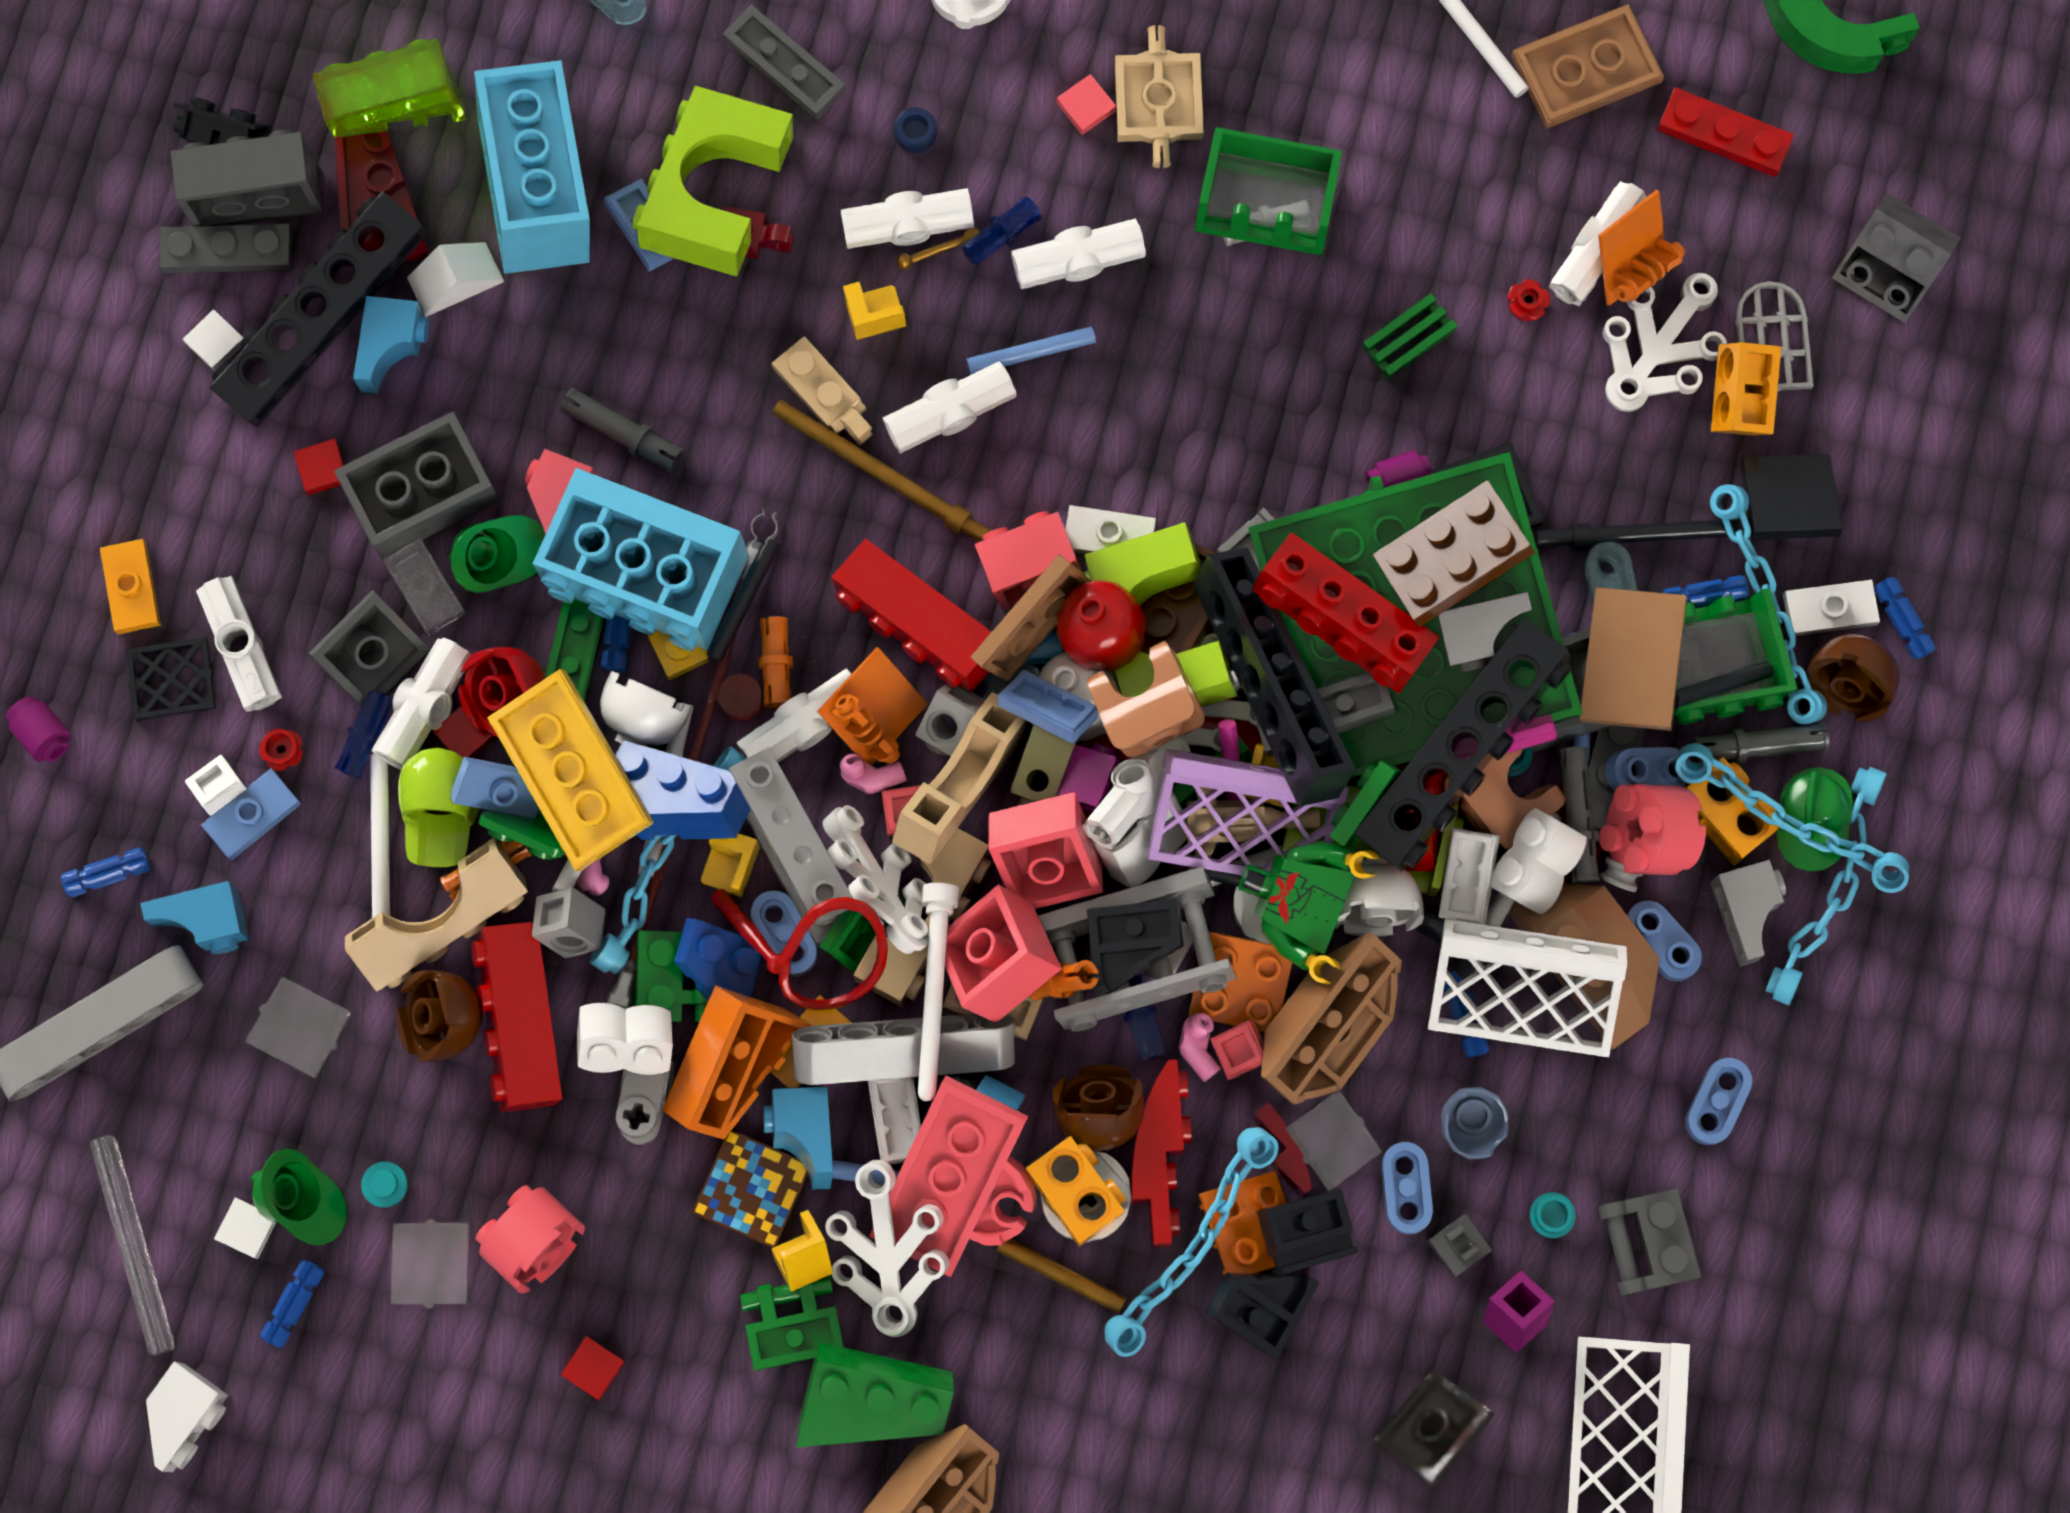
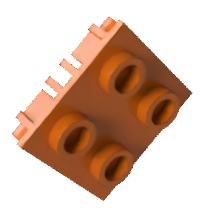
M1655 190L1598 235L1606 304L1610 306L1618 299L1622 302L1635 301L1641 293L1665 276V271L1669 272L1682 263L1683 256L1685 255L1683 246L1678 242L1670 243L1664 239L1660 191Z
M876 647L816 712L855 754L861 756L862 761L873 765L876 760L892 764L900 756L898 751L899 745L895 740L925 709L928 703L880 648Z
M1209 931L1216 961L1228 958L1236 971L1237 979L1227 982L1228 985L1224 989L1216 992L1202 993L1201 990L1193 992L1188 1016H1193L1196 1013H1205L1214 1022L1233 1026L1248 1020H1254L1258 1030L1265 1032L1266 1028L1283 1007L1292 962L1279 955L1272 944Z
M1276 1171L1255 1176L1240 1183L1235 1202L1230 1209L1229 1217L1215 1239V1244H1213L1214 1249H1218L1225 1268L1222 1271L1223 1275L1226 1272L1258 1273L1275 1267L1273 1256L1268 1255L1257 1211L1287 1203ZM1232 1184L1226 1186L1223 1200L1228 1201ZM1219 1188L1199 1194L1202 1203L1199 1207L1200 1210H1204L1205 1214L1215 1201ZM1217 1210L1209 1222L1210 1229L1214 1230L1222 1215Z

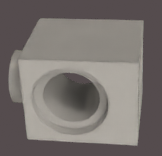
M945 684L936 691L915 736L925 741V745L931 751L939 755L951 756L959 744L969 721L985 702V699L973 692L971 694L959 685L953 689ZM944 714L951 716L955 720L957 731L951 730L946 726L943 719Z
M573 887L537 896L532 937L565 959L600 950L605 909Z

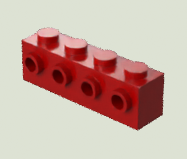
M1292 532L1263 568L1251 589L1260 596L1265 604L1272 608L1280 609L1294 619L1303 631L1318 636L1332 646L1340 657L1347 661H1353L1369 672L1378 684L1391 688L1398 694H1400L1440 638L1424 625L1418 627L1410 615Z
M866 538L831 576L837 592L835 598L846 610L853 614L859 610L869 618L868 623L877 633L884 638H889L892 635L903 643L902 649L913 660L920 664L925 660L935 667L936 675L949 687L955 689L959 685L971 694L989 674V671L980 667L970 657L992 631Z
M533 922L483 927L476 935V940L471 942L472 963L475 968L480 967L482 985L477 986V997L480 1002L481 1012H486L489 1028L483 1032V1045L486 1056L493 1057L495 1074H491L489 1077L490 1094L493 1102L499 1101L500 1113L551 1107L562 1100L541 944L532 937Z

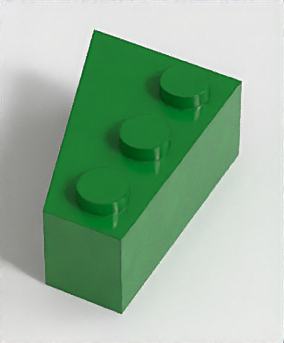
M818 1342L797 1426L796 1448L943 1435L954 1393L953 1372Z

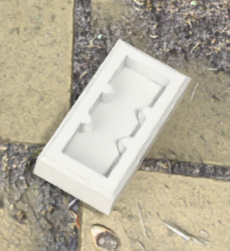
M1069 505L1066 531L1074 552L1087 554L1154 532L1156 518Z
M1872 580L1789 590L1783 594L1785 611L1791 620L1795 636L1877 626L1880 622Z
M1453 828L1438 917L1486 925L1492 890L1490 882L1496 865L1499 835Z
M914 1078L868 1081L880 1160L887 1162L889 1165L904 1163L921 1127Z

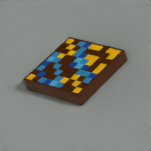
M731 1130L721 1145L692 1214L770 1248H774L779 1245L809 1174L798 1158Z

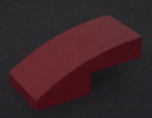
M1267 1103L1254 1115L1252 1120L1259 1128H1263L1277 1140L1278 1148L1282 1153L1272 1162L1271 1166L1303 1198L1312 1188L1305 1159L1290 1129L1275 1109Z

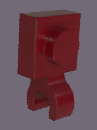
M727 206L723 207V211L751 219V244L746 257L759 259L761 247L791 253L794 235L790 234L792 229L790 226L783 224L766 225L768 220L766 213Z

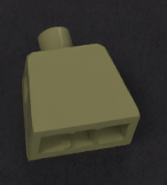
M1033 725L1010 791L1012 794L1021 797L1018 806L1058 796V790L1075 746L1082 745L1078 740L1072 744ZM1040 774H1047L1049 781L1046 789L1039 792L1034 791L1032 785L1035 777Z

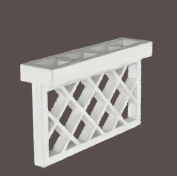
M1445 919L1428 1030L1609 1057L1622 983L1625 980L1627 969V948L1620 945ZM1449 956L1468 959L1477 971L1457 983L1447 970ZM1480 961L1489 963L1484 966ZM1501 965L1514 966L1523 978L1503 990L1490 973ZM1526 968L1535 970L1529 973ZM1547 972L1560 973L1568 985L1548 997L1535 980ZM1571 975L1580 977L1575 980ZM1483 978L1496 995L1476 1007L1464 990ZM1593 979L1612 981L1610 994L1593 1004L1581 988ZM1446 981L1451 988L1443 993ZM1529 985L1542 1002L1522 1014L1509 997ZM1575 992L1587 1009L1567 1021L1554 1004ZM1456 995L1470 1011L1459 1020L1439 1017L1441 1005ZM1503 1002L1515 1019L1504 1027L1492 1026L1483 1014ZM1607 1007L1606 1018H1604L1600 1011ZM1548 1009L1561 1026L1549 1034L1537 1033L1528 1021ZM1594 1016L1603 1028L1601 1042L1582 1040L1574 1028ZM1476 1019L1479 1023H1472V1021ZM1522 1026L1524 1030H1518L1517 1028ZM1567 1033L1569 1037H1563V1035Z
M1578 1337L1568 1513H1578L1579 1495L1593 1482L1612 1503L1602 1513H1610L1615 1508L1620 1513H1626L1619 1504L1639 1487L1652 1499L1653 1513H1681L1690 1344ZM1587 1347L1607 1349L1619 1362L1600 1381L1586 1367ZM1615 1350L1633 1352L1623 1360ZM1641 1352L1661 1353L1660 1373L1646 1385L1627 1365ZM1624 1368L1641 1389L1620 1406L1603 1385ZM1585 1375L1595 1384L1586 1393ZM1660 1380L1658 1400L1649 1389ZM1599 1389L1617 1410L1596 1428L1585 1416L1583 1410L1584 1401ZM1646 1393L1658 1407V1419L1646 1430L1642 1431L1625 1410ZM1621 1414L1639 1436L1618 1453L1600 1432ZM1584 1421L1592 1432L1582 1440ZM1657 1427V1443L1655 1446L1647 1435ZM1597 1436L1614 1457L1593 1475L1581 1461V1448ZM1644 1440L1656 1454L1655 1467L1640 1479L1622 1457L1640 1441ZM1619 1461L1636 1483L1615 1500L1599 1482L1598 1478ZM1581 1467L1589 1479L1579 1487ZM1655 1474L1653 1494L1645 1485V1482Z

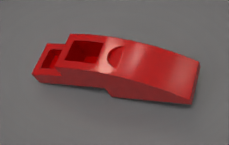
M1178 1059L1168 1060L1155 1081L1144 1107L1143 1120L1137 1130L1132 1157L1131 1204L1149 1203L1152 1248L1171 1247L1172 1236L1180 1235L1178 1208H1170L1169 1190H1177L1175 1162H1166V1156L1182 1155L1184 1143H1192L1190 1116L1181 1115L1180 1098H1188L1187 1071H1178Z

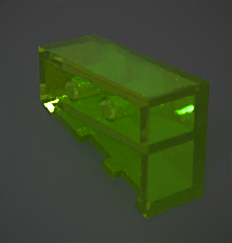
M438 38L415 40L409 43L407 47L390 52H373L366 56L365 59L348 64H331L323 71L312 74L324 121L334 138L388 131L387 123L412 120L414 127L427 126L428 117L451 114L454 122L467 120L454 72Z

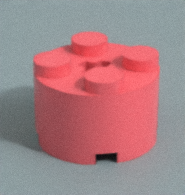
M1620 785L1614 792L1613 800L1607 813L1606 825L1600 830V845L1603 850L1609 851L1612 859L1623 864V871L1629 874L1676 875L1682 870H1689L1700 858L1706 838V826L1699 825L1697 811H1703L1700 801L1691 790L1683 786Z
M528 1185L520 1187L507 1203L510 1208L497 1221L495 1219L488 1221L475 1237V1240L481 1244L479 1255L520 1294L531 1290L526 1283L536 1278L540 1283L548 1279L566 1261L577 1246L571 1240L575 1231L583 1235L585 1226L544 1187L532 1190Z

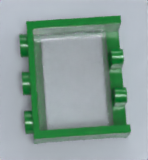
M1215 127L1199 201L1195 232L1322 256L1342 151Z
M1770 588L1762 589L1749 599L1735 602L1733 596H1727L1716 600L1707 607L1695 608L1693 602L1687 603L1677 689L1762 661H1769L1773 665L1774 674L1770 678L1674 709L1673 720L1677 719L1678 725H1687L1704 719V714L1717 712L1718 718L1731 717L1744 712L1743 707L1756 705L1758 711L1774 709L1784 704V697L1798 690Z

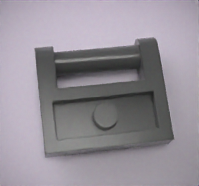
M1678 1188L1598 1206L1600 1219L1606 1220L1622 1282L1617 1284L1621 1296L1701 1278ZM1632 1213L1635 1215L1650 1272L1648 1276L1639 1277L1624 1215Z

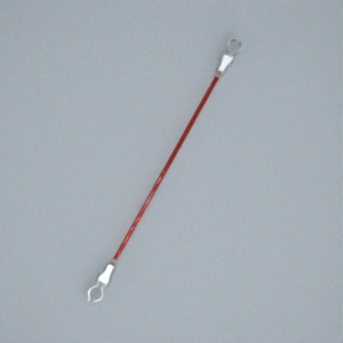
M763 508V514L756 516L751 523V530L755 539L750 540L746 545L749 558L740 576V586L762 544L757 542V536L753 532V527L758 520L765 517ZM776 512L772 514V521L776 524V530L772 536L768 537L772 540L778 533L777 522L774 519L777 516ZM736 635L722 663H718L690 754V760L698 762ZM667 845L662 846L660 855L662 854ZM668 857L663 865L654 872L647 895L646 921L640 929L641 931H646ZM636 931L630 955L618 972L615 985L608 992L605 1002L624 1009L632 1007L634 1001L632 992L636 977V937L638 931Z

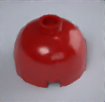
M1107 580L1085 582L1071 590L1061 602L1056 615L1057 637L1068 658L1081 668L1090 671V668L1096 670L1105 669L1106 672L1114 671L1130 663L1143 648L1145 624L1147 625L1146 615L1136 597L1120 584Z
M493 647L473 653L464 663L461 671H467L464 685L459 686V699L463 712L479 731L487 730L493 734L491 736L498 737L487 717L546 678L544 670L536 659L517 648Z

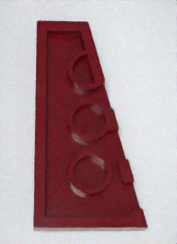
M375 95L332 99L340 230L346 229L348 231L359 218L356 214L361 205L371 196L377 198L382 191L418 221ZM372 233L368 235L364 241V250L373 252L380 249L384 243V234ZM425 238L405 261L426 259L430 255Z

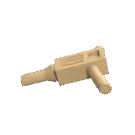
M1200 787L1204 795L1213 790L1211 788ZM1214 798L1210 801V804L1221 820L1244 806L1241 800H1217ZM1186 801V807L1195 801ZM1263 803L1253 809L1265 828L1287 813L1272 807H1264ZM1205 805L1186 818L1187 827L1195 838L1217 824ZM1306 810L1297 816L1304 828H1320V810ZM1249 813L1227 827L1236 842H1245L1261 831ZM1291 820L1280 829H1292L1297 827ZM1223 831L1200 845L1208 858H1211L1217 842H1230ZM1197 850L1194 856H1200Z

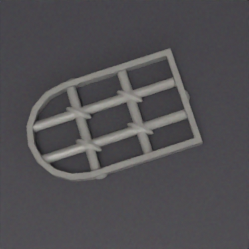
M1767 281L1755 284L1744 293L1737 305L1735 326L1737 327L1738 342H1744L1743 324H1757L1758 344L1766 345L1764 327L1767 326L1766 323L1780 322L1782 337L1781 357H1784L1786 383L1778 384L1777 392L1782 390L1812 389L1814 385L1807 325L1808 317L1803 300L1794 289L1783 283ZM1766 288L1777 289L1779 312H1776L1777 316H1763L1760 290ZM1754 293L1755 313H1753V317H1742L1743 303L1748 296ZM1784 293L1789 295L1797 304L1800 315H1786ZM1801 321L1803 349L1790 350L1787 326H1790V322ZM1804 356L1807 382L1793 383L1791 361L1794 360L1793 357Z

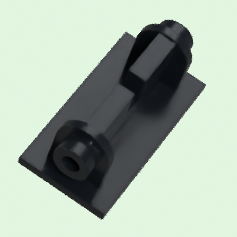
M190 97L189 103H174L173 105L175 108L184 110L183 116L178 115L176 117L173 130L176 133H180V137L185 140L188 139L212 145L215 131H219L221 133L218 144L226 143L229 138L236 136H246L251 139L258 138L255 137L257 130L269 128V125L255 122L257 115L255 113L231 108L230 114L215 110V102L197 97Z

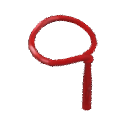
M719 889L712 894L711 901L718 910H721L720 912L727 918L730 924L734 925L733 927L740 933L742 938L767 961L768 971L773 974H779V984L784 997L799 1007L812 1010H831L846 1006L859 1000L871 991L883 974L888 955V943L884 924L877 912L864 901L850 897L832 898L810 908L797 924L782 953L776 954L750 918L748 919L744 911H741L742 909L738 904L734 903L735 901L726 890ZM841 909L861 913L872 925L878 945L876 961L866 980L853 991L832 999L815 1000L805 998L795 992L789 981L790 961L806 932L817 918L830 911Z

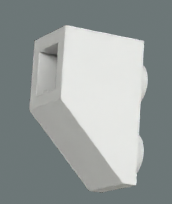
M174 1361L146 1399L154 1465L162 1472H174L176 1467L183 1469L195 1455L198 1446L194 1442L205 1428L211 1430L226 1410V1407L222 1404L228 1397V1394L184 1363Z

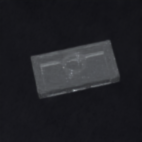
M421 538L383 559L387 569L428 636L466 614Z

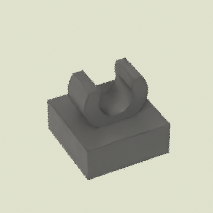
M1463 1214L1427 1240L1453 1278L1460 1275L1492 1251L1466 1214Z

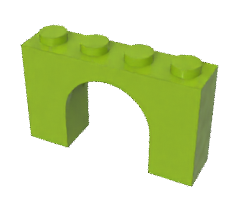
M695 86L689 101L683 100L679 106L676 118L677 130L674 135L668 134L662 150V159L664 161L660 170L654 169L650 175L647 187L649 197L645 205H638L632 226L633 229L637 230L638 244L641 249L738 277L751 244V219L698 202L686 191L683 186L688 175L699 165L710 160L722 158L735 159L780 172L793 140V114Z
M1186 522L1084 554L1088 570L1084 571V573L1093 581L1107 580L1120 584L1136 597L1140 606L1158 592L1195 581L1202 568L1194 538ZM1219 641L1176 654L1201 707L1238 696L1227 656ZM1141 651L1130 663L1111 671L1116 674L1120 687L1118 690L1125 697L1142 695L1150 688L1154 679V669L1149 654Z

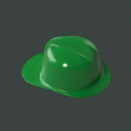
M508 515L478 524H470L460 530L454 538L451 551L447 553V558L451 562V569L456 581L464 589L474 593L489 592L520 583L537 573L532 563L546 533L535 519L524 515Z
M1822 767L1807 768L1795 774L1785 784L1780 798V805L1784 808L1786 814L1804 824H1817L1836 833L1839 838L1849 840L1853 801L1852 790L1845 778L1834 770ZM1784 820L1785 823H1787V824L1791 825L1792 827H1794V828H1796V829L1799 830L1798 827H1796V826H1794V825H1792V824H1790L1789 822H1787V821ZM1782 828L1777 830L1778 847L1784 859L1795 868L1808 872L1821 871L1836 864L1841 858V855L1834 852H1822L1802 843L1798 837ZM1811 830L1812 835L1809 839L1827 846L1826 840L1828 837ZM1839 845L1838 848L1846 850V846Z
M285 1148L274 1152L265 1162L263 1169L253 1173L250 1177V1181L253 1184L252 1197L254 1206L259 1214L271 1222L280 1223L292 1235L304 1243L321 1246L334 1241L342 1232L346 1222V1203L342 1192L327 1175L298 1150Z

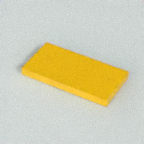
M557 670L487 717L575 871H582L654 823L566 670Z

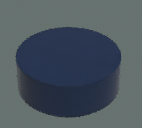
M918 107L902 111L894 123L896 142L907 152L921 153L928 150L934 144L937 137V125L933 115L927 110Z

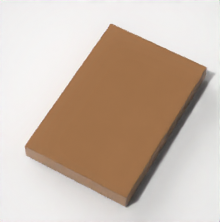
M1629 4L1514 49L1511 54L1521 78L1529 87L1527 91L1546 129L1658 85L1664 79V75Z
M1058 554L970 658L983 669L1004 681H1009L1055 628L1056 615L1065 597L1074 588L1093 580Z
M1596 587L1581 702L1583 714H1580L1579 718L1581 722L1672 731L1687 606L1686 595Z

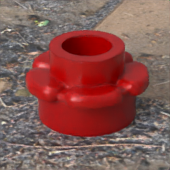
M1527 279L1523 280L1520 285L1514 284L1507 295V299L1510 301L1509 310L1516 318L1522 321H1533L1541 318L1545 314L1544 309L1550 304L1548 291L1542 289L1541 284L1535 280ZM1525 297H1531L1533 302L1527 303Z
M273 729L264 736L260 744V757L263 761L268 762L267 765L272 770L285 771L288 766L294 767L301 761L303 751L300 748L302 739L293 730ZM280 746H285L286 750L284 753H278Z

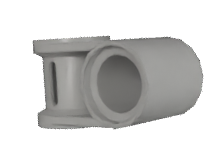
M674 1061L670 1063V1071L661 1074L644 1075L633 1073L626 1069L623 1070L616 1122L622 1136L628 1142L635 1145H645L657 1137L663 1117L662 1108L672 1086ZM638 1112H643L648 1123H640L638 1130H633L628 1119H636Z

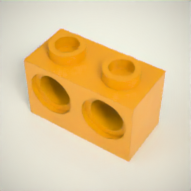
M1745 342L1720 344L1718 346L1711 432L1749 436L1771 435L1774 433L1781 346Z
M1722 757L1719 761L1733 769L1736 777L1749 787L1750 780L1743 769L1734 762L1729 764ZM1712 766L1710 775L1721 780V776L1725 772ZM1705 780L1696 784L1691 783L1686 788L1696 795L1703 810L1697 811L1699 825L1706 826V835L1733 866L1737 865L1780 828L1777 825L1766 823L1751 813L1745 807L1744 802L1727 788H1725L1727 800L1719 802L1712 799L1708 794L1707 785L1710 783L1709 781ZM1733 784V785H1734L1735 787H1737L1744 795H1747V794H1746L1744 791H1742L1736 784ZM1759 798L1758 802L1753 805L1769 817H1771L1774 811H1777ZM1745 816L1752 819L1757 827L1756 835L1749 836L1742 833L1738 828L1737 818Z
M1069 1136L1027 1166L1026 1171L1034 1181L1035 1187L1075 1243L1080 1247L1124 1215L1125 1211L1120 1204L1126 1201V1199L1111 1178L1103 1182L1093 1168L1099 1161L1087 1144H1076L1073 1138ZM1066 1158L1075 1162L1079 1172L1074 1180L1061 1182L1053 1176L1052 1166L1059 1159ZM1087 1196H1096L1105 1205V1213L1096 1220L1084 1218L1079 1211L1078 1205L1080 1201Z

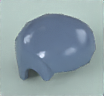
M1481 1086L1463 1088L1456 1091L1446 1101L1441 1110L1440 1131L1454 1152L1467 1159H1482L1492 1156L1495 1148L1508 1135V1110L1497 1094Z

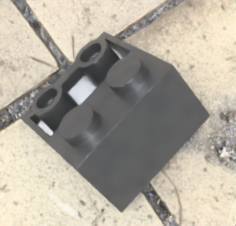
M1886 193L1832 276V279L1906 323L1961 238Z

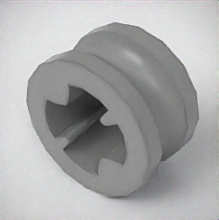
M1607 856L1605 862L1608 864V867L1605 871H1600V879L1622 889L1636 892L1638 886L1635 884V880L1637 877L1643 876V874L1626 873L1623 871V864L1615 861L1611 856Z

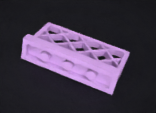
M1165 748L1162 762L1164 774L1146 857L1148 860L1196 868L1203 866L1204 869L1242 875L1247 864L1251 865L1244 853L1265 838L1276 854L1288 855L1293 847L1314 843L1319 838H1321L1320 841L1333 843V838L1330 837V834L1335 827L1331 825V821L1340 806L1346 802L1349 788L1345 786L1337 799L1300 807L1297 806L1291 809L1287 802H1297L1280 768ZM1174 782L1192 785L1200 797L1179 813L1170 802ZM1200 787L1211 788L1213 790L1204 795ZM1225 791L1236 793L1244 806L1221 820L1210 804V801ZM1243 794L1257 797L1248 802ZM1268 799L1279 800L1287 813L1265 828L1253 809ZM1205 805L1217 824L1195 838L1183 820ZM1312 806L1326 808L1327 813L1324 825L1308 835L1297 816ZM1169 808V810L1173 814V817L1166 821L1167 812ZM1249 813L1261 831L1239 846L1227 827ZM1292 820L1304 839L1282 853L1270 835ZM1179 823L1191 842L1176 852L1160 850L1163 833ZM1223 831L1234 847V850L1219 860L1208 858L1200 845ZM1194 849H1196L1200 856L1188 854L1192 852ZM1240 856L1244 864L1231 861ZM1274 859L1263 867L1258 868L1270 871Z

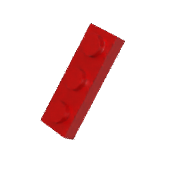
M1676 87L1673 89L1657 128L1659 132L1773 177L1778 175L1794 136L1790 132Z

